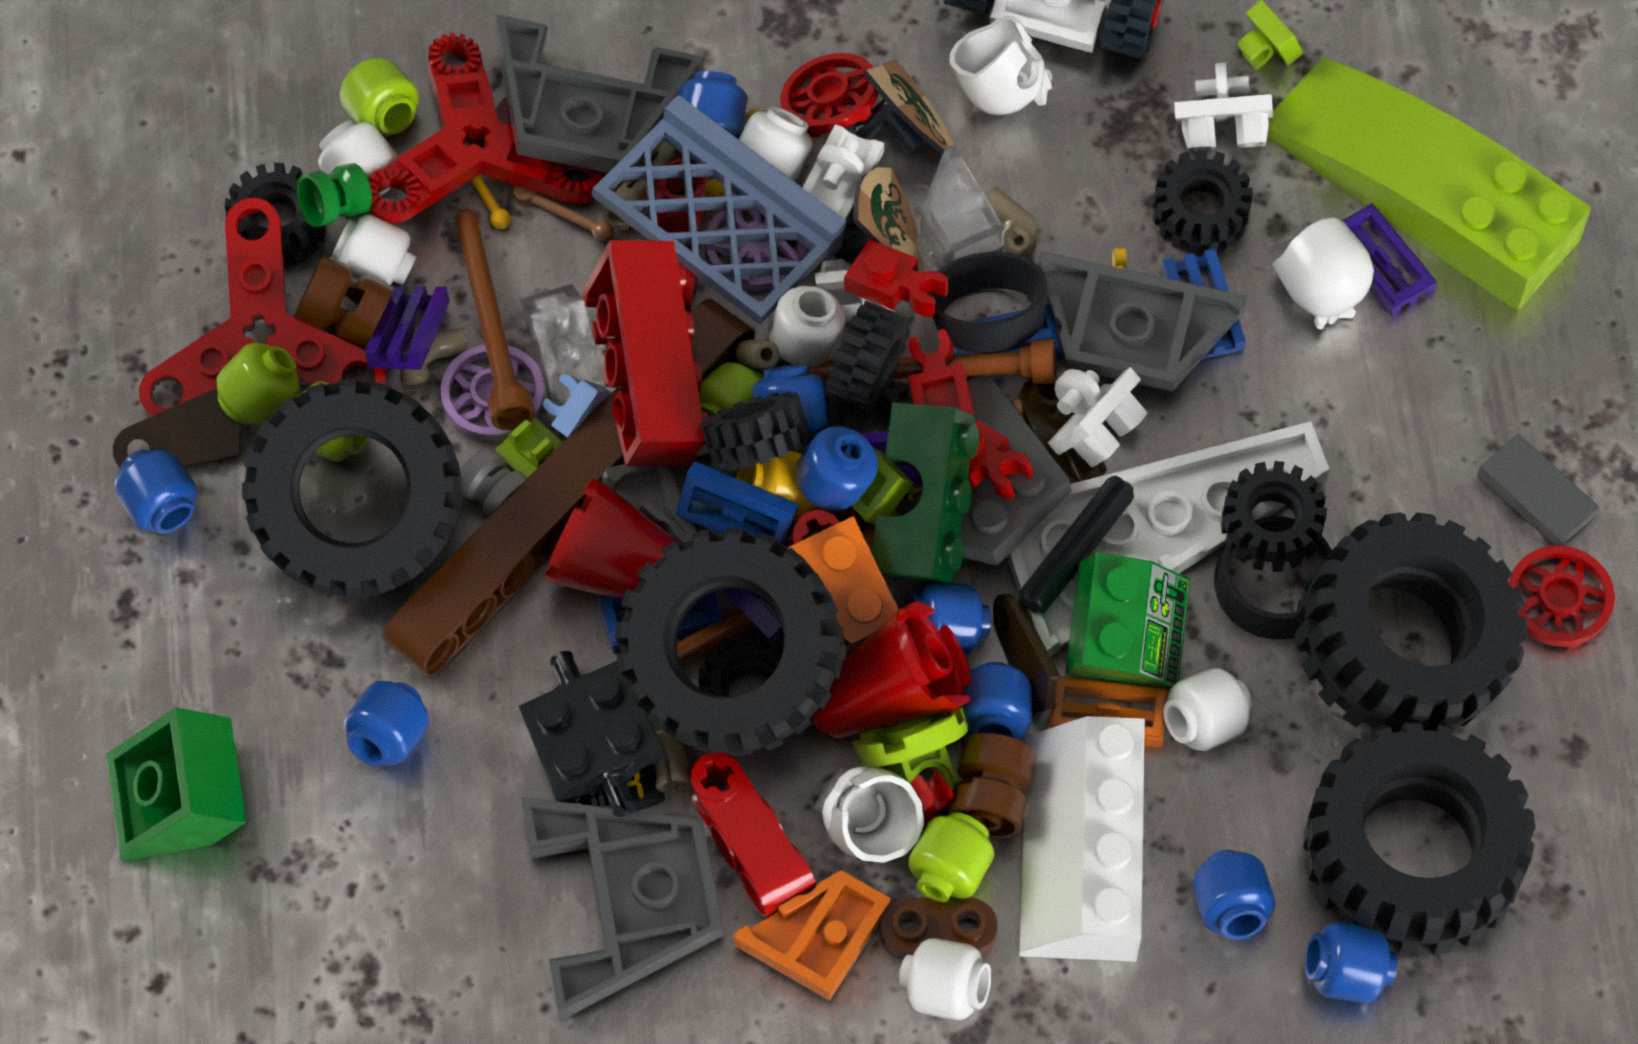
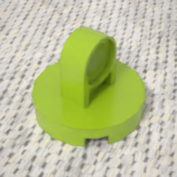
M962 706L954 711L934 715V718L929 719V717L861 733V740L853 741L852 743L859 765L863 767L889 765L891 772L898 774L908 783L925 768L929 767L933 771L938 769L953 791L956 777L946 745L958 740L968 732L969 726Z

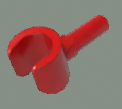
M938 769L933 772L932 777L926 782L921 775L915 777L910 782L922 802L924 826L921 834L930 819L935 818L936 813L948 806L954 799L953 791Z

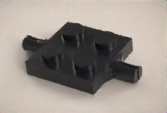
M561 651L560 654L567 670L564 669L557 654H554L550 659V665L553 667L560 685L554 690L518 707L557 800L569 803L586 794L605 791L612 807L613 815L624 817L626 814L619 797L622 798L630 814L637 807L626 781L630 780L640 769L666 758V755L651 721L647 718L645 712L635 704L627 691L629 685L626 678L620 674L617 661L591 673L580 675L573 653Z

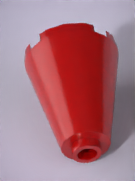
M591 478L583 491V494L586 495L581 508H574L548 563L551 567L544 574L543 579L555 585L623 600L627 589L634 591L641 580L637 573L646 562L649 561L654 565L664 556L661 549L676 539L607 484Z
M916 601L900 608L842 661L839 679L833 680L829 690L832 696L824 710L818 708L811 716L812 722L821 732L828 733L832 737L839 739L957 710L956 708L970 702L971 695H964L963 688L972 684L971 671L965 653L953 631L948 625L941 627L938 631L935 624L928 618V616L936 612L929 605Z

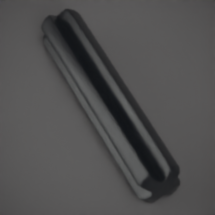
M1116 475L1109 477L1020 589V603L1025 608L1038 615L1048 610L1077 573L1079 562L1091 555L1133 501L1134 488L1129 482Z

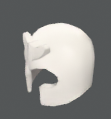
M1006 15L995 20L990 25L969 32L955 43L950 52V66L962 91L972 104L982 112L994 115L1011 114L1021 110L1033 100L1038 106L1046 105L1047 91L1052 88L1050 81L1053 79L1049 69H1045L1042 56L1031 44V37L1016 16Z
M1334 217L1322 219L1308 226L1291 241L1283 255L1272 263L1293 301L1305 311L1315 316L1314 323L1320 330L1324 328L1326 322L1334 324L1338 318L1352 319L1356 311L1353 307L1361 302L1369 291L1374 274L1370 254L1343 221Z
M864 766L848 771L839 767L831 779L822 785V793L816 801L814 808L822 812L829 838L844 853L864 861L885 863L906 855L918 842L924 826L922 802L911 784L898 774L880 767Z

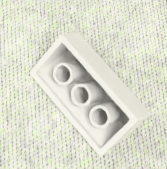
M1086 716L1026 736L1025 743L1034 749L1037 758L1029 790L1024 792L1027 804L1023 818L1019 956L1137 961L1142 923L1145 719Z

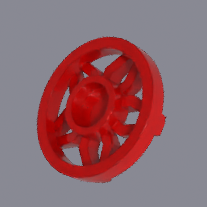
M833 53L810 60L795 70L785 82L780 95L781 107L800 117L808 124L809 127L806 132L810 137H820L823 133H831L835 124L846 128L857 121L864 122L872 114L871 109L879 95L877 90L863 75L866 70L873 68V66L863 57L850 53ZM844 67L856 70L842 74L835 68ZM813 76L808 86L797 91L807 79ZM847 105H853L852 108H848V107H846V106H847ZM797 113L806 114V117L800 116Z
M1547 546L1534 550L1516 565L1509 580L1511 588L1518 587L1519 583L1528 595L1533 596L1526 600L1525 606L1517 613L1518 616H1523L1527 620V635L1548 645L1574 648L1593 639L1604 629L1614 608V587L1605 568L1588 553L1573 547ZM1562 559L1555 567L1554 573L1534 565L1544 560ZM1572 562H1574V575L1564 572ZM1584 568L1596 578L1602 590L1581 583L1584 579ZM1526 575L1541 580V585H1534ZM1587 597L1601 603L1588 605L1583 600ZM1538 607L1544 612L1542 615L1533 618L1527 616L1532 609ZM1601 613L1600 617L1591 626L1583 630L1584 617L1582 615L1590 616ZM1550 618H1554L1553 629L1555 632L1540 626H1544ZM1569 618L1572 621L1574 633L1568 632L1562 622L1563 619Z

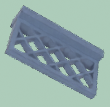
M677 95L664 108L663 119L593 188L592 192L593 198L648 240L674 241L677 262H682L686 269L760 325L776 309L779 299L788 290L796 288L823 259L831 260L842 248L847 222L680 95ZM665 140L681 152L683 165L652 166L650 153ZM644 160V167H637ZM714 177L723 184L724 196L693 198L692 178ZM684 178L686 198L655 200L653 179ZM646 180L648 200L625 201L613 190L622 181ZM755 208L765 216L766 228L736 230L733 209ZM726 210L728 230L697 232L695 211ZM686 211L688 213L689 232L667 233L657 225L656 213ZM644 213H649V218H647L644 215ZM774 223L780 228H774ZM797 240L808 248L810 252L801 261L778 262L776 241ZM768 241L770 262L739 264L737 243ZM729 243L731 264L709 265L699 256L698 245ZM684 245H691V250ZM779 275H787V276L780 282V276H779ZM772 276L773 290L761 303L742 290L741 277ZM728 277H733V282H731V281H730L729 279H727V278H728Z

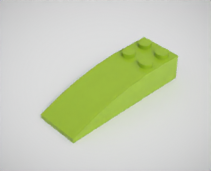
M1323 57L1273 110V118H1268L1267 138L1364 206L1373 203L1391 225L1516 312L1521 309L1582 238L1591 210L1588 204L1503 146L1457 118L1410 93L1329 58Z

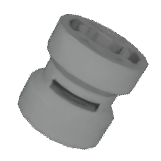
M486 447L472 456L461 469V494L470 501H479L482 504L483 513L489 518L524 483L527 477L520 471L508 469L506 467V459L494 448Z

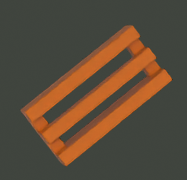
M1060 676L1056 682L1054 700L1057 706L1050 710L1049 728L1077 720L1062 716L1145 719V725L1153 727L1145 726L1144 746L1162 748L1165 727L1163 709L1165 703H1167L1168 688ZM1064 695L1149 704L1155 705L1154 711L1124 708L1115 704L1098 703L1097 705L1063 701Z

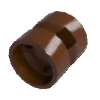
M323 254L293 317L320 330L330 325L334 327L336 337L365 349L379 323L394 287L368 274L355 278L353 277L351 266ZM344 296L356 303L353 311L339 307Z
M979 733L966 737L957 773L963 781L955 782L953 787L954 799L949 805L947 816L949 813L958 812L976 819L988 830V838L1004 839L1019 835L1027 804V799L1022 792L1029 790L1037 758L1034 749L1015 738L1000 734Z

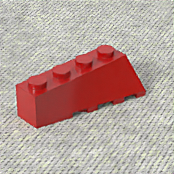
M610 240L581 292L585 307H596L597 321L592 322L591 332L595 345H606L604 364L601 371L605 387L617 388L618 393L613 400L612 414L626 466H691L703 445H706L700 424L708 417L706 411H701L699 392L702 386V370L700 363L693 361L691 342L694 335V320L691 312L685 311L683 293L686 286V271L684 264L677 262L674 241Z

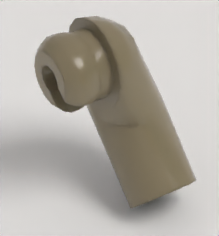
M995 186L979 207L1000 223L1001 242L1004 252L1028 258L1034 253L1037 245L1035 218Z
M465 327L437 331L422 369H400L401 382L405 385L425 383L429 378L427 363L434 359L458 356L468 350ZM412 342L405 347L402 355H407Z
M769 339L743 340L736 348V356L740 363L758 371L763 378L764 370L775 368L784 363V360L779 357L777 345L769 341Z

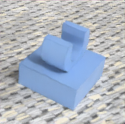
M561 374L558 380L569 388V399L563 406L547 398L542 404L548 413L557 416L551 426L568 438L611 392L601 385Z

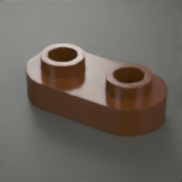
M950 897L944 903L930 898H904L889 905L882 915L880 938L886 951L899 960H904L908 954L914 955L918 946L929 938L970 944L977 948L983 957L995 944L998 922L992 908L977 898L957 899ZM964 918H972L977 921L979 927L974 931L967 932L958 926V922ZM905 919H914L920 924V928L915 932H905L900 928L899 924Z

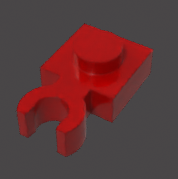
M869 239L844 276V291L891 310H894L901 299L908 302L911 309L918 315L933 317L935 314V298L925 295V293H935L946 297L948 294V278L937 271H923L919 273L918 258Z
M938 330L940 346L932 354L922 352L917 336L910 337V354L916 364L923 369L921 373L908 376L914 404L957 408L975 416L966 370L962 362L948 366L953 356L954 347L946 330Z
M976 420L975 425L979 431V446L976 455L970 459L968 482L975 489L987 478L991 481L993 490L997 495L1002 498L1011 499L1015 493L1011 480L1006 476L1012 473H1019L1025 478L1031 479L1034 473L1030 460L1021 452L1011 451L1006 436Z

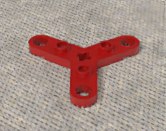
M450 33V36L443 34L440 35V39L436 38L433 40V44L429 47L427 69L442 130L397 157L396 162L385 167L383 170H377L375 175L372 174L369 177L372 192V205L369 212L389 223L404 222L479 174L568 203L583 204L595 199L592 197L593 188L604 178V172L518 155L512 126L499 122L478 43L474 44V40L471 37L466 39L465 35L461 33L460 37L455 36V33ZM455 54L462 56L467 62L466 66L462 64L461 68H459L458 65H455V69H452V65L449 64L446 67V62H442L441 58L446 55ZM466 138L473 142L480 141L481 139L484 140V148L477 144L467 147L465 145ZM569 170H580L585 172L590 179L587 180V183L583 181L582 185H579V182L573 185L572 180L567 182V177H563V173ZM385 189H398L405 193L406 200L401 199V203L395 201V204H392V201L389 200L386 203L385 198L381 200L379 193Z
M246 198L234 204L227 213L225 236L230 318L150 370L143 377L139 386V399L143 408L150 416L170 409L157 406L152 399V392L155 391V386L159 385L161 381L174 380L183 387V396L177 405L217 389L216 378L221 369L242 347L254 342L253 338L245 337V333L254 330L255 321L264 320L268 329H276L275 335L266 337L265 344L279 346L292 356L296 363L295 370L299 376V383L306 387L319 381L329 384L337 383L345 378V373L349 371V368L355 367L354 365L368 367L365 355L366 350L288 314L282 226L276 209L269 202L259 198ZM256 213L267 218L269 227L263 237L257 240H247L240 236L238 232L239 222L242 221L243 217H247V214L252 215ZM370 368L375 374L374 382L387 385L385 369Z

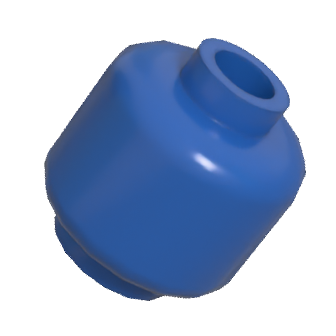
M717 71L696 72L694 79L685 81L681 85L678 95L739 140L745 125L748 101L746 92L742 87L736 85L737 79L730 74Z
M808 365L782 366L763 371L764 379L759 380L752 387L753 398L758 396L765 398L772 393H778L779 395L784 392L797 393L810 435L826 427L829 418L824 381L819 375L809 373Z
M843 426L829 427L816 434L798 459L795 471L798 488L807 500L819 508L830 511L845 510L858 502L875 479L878 469L877 455L867 438L857 431Z
M139 450L129 455L121 465V472L116 477L113 488L117 500L136 527L147 532L157 531L161 534L175 531L189 521L194 513V505L198 496L196 484L177 456L167 450H153L150 452L148 450Z
M927 582L918 589L916 595H910L906 601V605L919 601L929 605L936 611L928 616V618L935 624L938 631L945 625L950 627L966 657L976 650L980 638L986 639L990 633V607L982 604L978 591L971 585Z
M988 662L970 670L972 684L963 688L964 695H971L970 702L962 705L969 726L968 732L965 735L968 737L972 734L991 733L1012 737L1017 740L1022 738L1028 732L1032 723V688L1029 678L1021 670L1002 662Z
M376 681L367 686L348 711L343 726L348 747L359 760L372 766L397 765L408 758L423 737L429 725V717L420 694L412 686L403 682Z
M1222 850L1211 855L1194 874L1192 888L1201 917L1206 928L1213 933L1233 940L1249 938L1259 933L1273 915L1276 906L1275 898L1264 864L1256 856L1234 850Z
M1333 922L1326 925L1320 934H1313L1310 938L1305 953V974L1309 980L1313 981L1315 989L1326 998L1368 1003L1374 1001L1379 996L1384 986H1390L1393 983L1397 971V957L1394 951H1389L1387 939L1379 931L1356 924Z

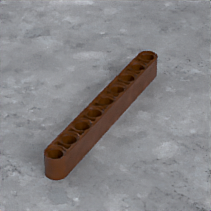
M708 298L702 301L691 311L694 320L691 350L693 361L700 363L703 381L716 367L727 362L739 364L740 361L736 356L737 346L743 340H754L756 332L754 328L715 300ZM617 388L389 620L383 632L382 641L424 675L432 676L444 668L552 556L574 508H580L582 500H585L586 495L583 494V491L590 479L594 478L601 481L605 468L625 464L612 414L613 400L618 393Z

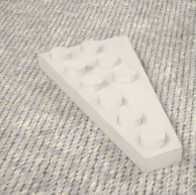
M1309 421L1070 484L1072 492L1006 556L1018 592L1104 482L1114 475L1133 486L1134 499L1091 555L1095 552L1148 560L1178 574L1225 545L1227 533L1222 534L1221 532L1225 496H1227L1228 487L1232 480L1237 482L1239 473L1245 468L1253 474L1255 464L1265 461L1267 471H1273L1274 462L1282 461L1285 462L1283 472L1290 474L1294 465L1302 468L1301 480L1303 481L1311 475L1317 480V485L1327 479L1330 468L1312 422ZM1275 501L1261 502L1252 510L1253 519L1255 521L1268 517L1285 505ZM1077 573L1045 613L1038 615L1027 609L1030 626L1036 629L1050 656L1069 645Z

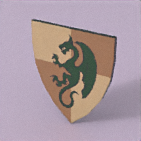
M897 59L868 69L863 73L883 99L871 109L872 114L864 122L857 121L852 126L856 136L869 140L885 126L908 155L926 141L956 164L960 161L955 144L942 119Z
M876 167L864 174L856 186L853 222L858 226V232L843 239L842 248L834 257L836 260L844 259L848 262L860 254L870 239L918 258V272H923L921 244L906 196L892 167Z

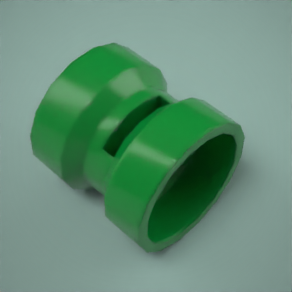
M356 163L336 166L330 174H326L323 171L303 174L297 184V199L300 210L305 220L313 227L333 224L338 216H343L346 219L361 217L370 211L372 205L370 183L363 169Z

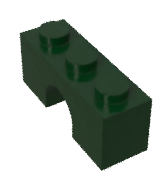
M892 402L885 459L906 467H916L922 477L923 492L919 503L909 513L902 516L877 515L872 555L883 576L896 579L954 584L955 571L960 569L964 557V544L960 538L962 518L969 510L972 497L971 485L968 482L970 459L976 455L979 446V431L975 425L976 416L957 408Z

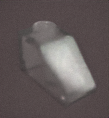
M955 145L944 149L921 211L920 234L916 236L917 246L922 258L929 266L935 263L938 270L946 264L967 255L981 252H1003L1005 228Z
M569 284L519 299L532 348L550 399L563 406L570 397L569 388L558 380L561 374L605 387L601 371L602 367L585 303L575 287Z

